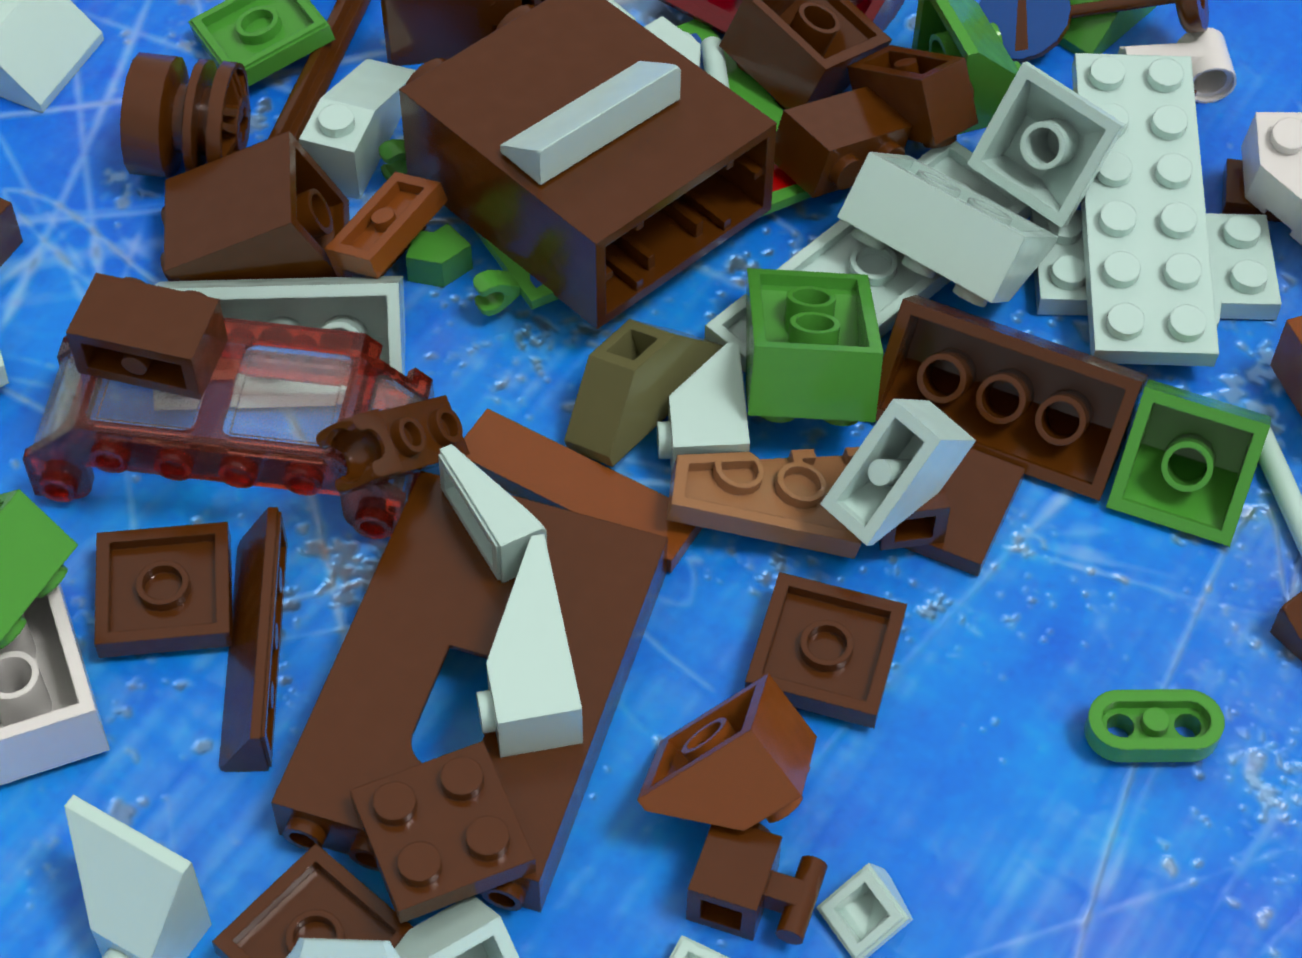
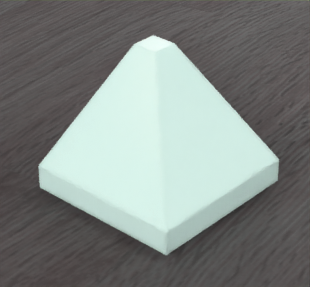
M871 863L866 864L816 907L852 958L870 957L913 920L890 875L884 868Z

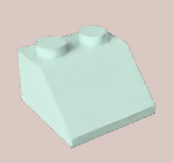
M0 0V97L43 113L104 41L102 31L71 0Z

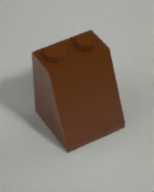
M289 131L165 180V206L161 211L164 224V252L160 258L161 266L168 281L337 277L324 248L350 221L349 200Z

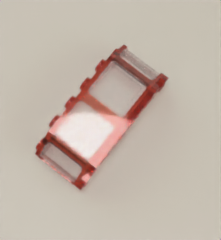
M224 318L228 341L201 400L78 373L67 335L63 337L57 355L59 369L34 443L25 449L22 458L35 495L44 496L57 502H70L74 499L83 498L91 492L95 480L92 467L108 473L131 471L157 474L176 481L191 478L224 482L237 488L260 486L285 489L304 496L318 493L337 495L341 498L345 520L354 527L357 533L371 539L391 537L420 472L376 483L366 489L352 493L340 494L335 488V481L346 475V460L339 450L335 448L323 449L316 442L318 432L352 415L375 409L381 411L435 398L432 378L416 367L408 371L407 376L380 359L383 345L366 333Z

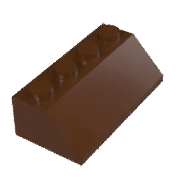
M913 295L902 300L883 356L876 421L879 420L893 399L929 400L976 440L971 448L1025 468L1024 474L1100 501L1128 435L1149 375L919 295Z

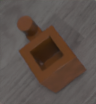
M760 823L745 831L711 825L688 887L686 920L753 941L764 908L782 913L775 932L776 936L789 944H802L828 866L823 860L806 855L801 857L795 877L779 873L777 870L779 867L782 836L770 833Z

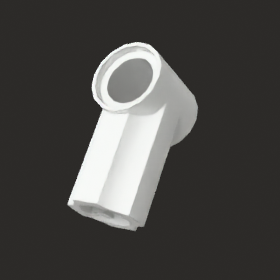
M1208 28L1205 32L1186 33L1177 43L1119 47L1118 54L1191 56L1194 90L1197 91L1195 102L1197 103L1217 102L1227 97L1237 84V77L1225 38L1220 31L1214 28Z

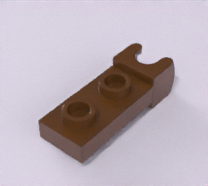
M446 395L381 411L375 409L358 413L321 430L316 435V442L321 448H335L343 454L346 460V475L335 481V488L340 494L352 493L366 489L376 483L438 467L440 449L450 444L455 446L465 456L470 454L463 438L460 419L452 410Z

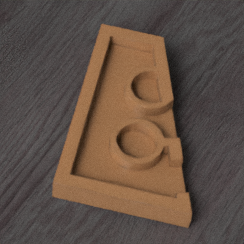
M846 447L841 456L816 457L814 449L791 450L788 458L759 459L751 452L677 455L672 469L666 520L855 559L862 541L820 503L859 447Z

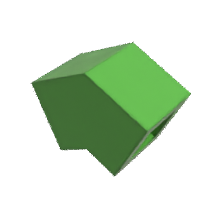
M448 223L434 232L421 230L411 241L405 257L407 276L410 282L445 287L473 269L471 244Z

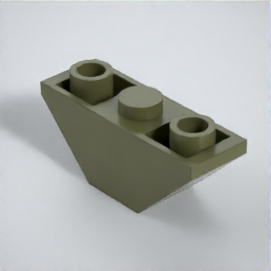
M629 319L589 354L564 439L566 447L583 456L613 467L657 426V421H662L668 416L669 395L724 345L681 331Z

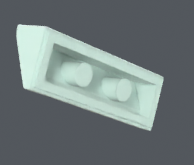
M638 61L500 145V152L538 184L542 185L678 101L681 89V69L674 64Z

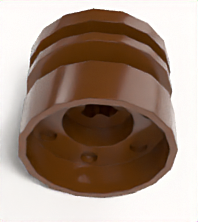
M139 52L132 60L126 76L121 106V150L124 165L129 174L171 178L179 170L182 159L184 160L185 171H189L246 148L250 132L251 109L248 78L244 65L238 62L223 61L217 69L214 61L199 59L193 67L189 79L187 66L182 57Z

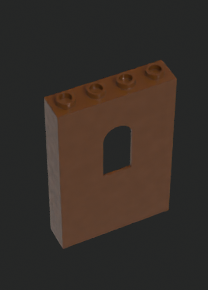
M420 471L271 802L279 834L283 835L294 846L309 850L316 843L321 848L324 847L347 854L357 864L375 871H379L353 807L350 789L421 764L412 750V737L449 649L488 659L516 578H513L504 583L501 580H497L441 490L439 475ZM511 495L532 513L547 530V549L582 705L583 743L500 758L496 732L485 733L482 741L487 748L535 857L536 872L479 894L490 904L504 910L517 911L524 907L541 912L667 573L668 537Z

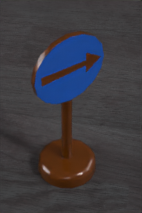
M981 0L979 3L989 22H994L998 26L1002 35L1003 45L1013 61H1018L1019 63L1042 57L1056 47L1068 31L1071 19L1175 3L1180 25L1186 32H1205L1208 29L1209 22L1208 0H1099L1071 5L1070 0Z

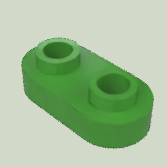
M1111 690L1098 696L1091 704L1084 726V733L1093 751L1113 762H1196L1207 758L1215 751L1224 731L1225 719L1219 705L1208 695L1196 690ZM1186 727L1195 734V737H1184L1175 728ZM1108 728H1121L1128 734V737L1116 736L1110 733Z

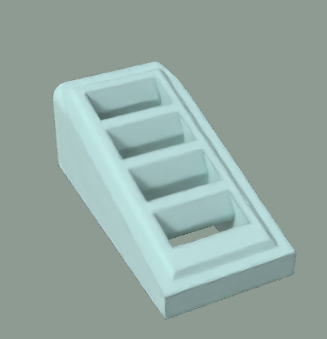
M450 444L441 448L440 454H438L441 490L497 580H501L504 583L516 578L530 537L544 534L547 544V530L532 513L455 446Z

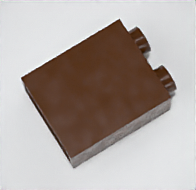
M545 0L537 6L530 4L521 5L509 12L501 20L494 32L448 60L445 58H435L422 64L411 75L406 85L399 89L407 174L441 182L448 199L444 205L554 292L557 298L596 329L608 323L771 210L777 123L607 0ZM638 61L674 64L681 69V89L678 101L542 185L538 184L500 152V145Z

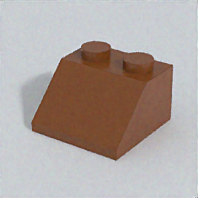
M768 673L661 740L637 801L648 812L741 831L749 829L765 818L769 823L777 822L793 812L803 799L802 794L807 774L810 770V762L817 736Z

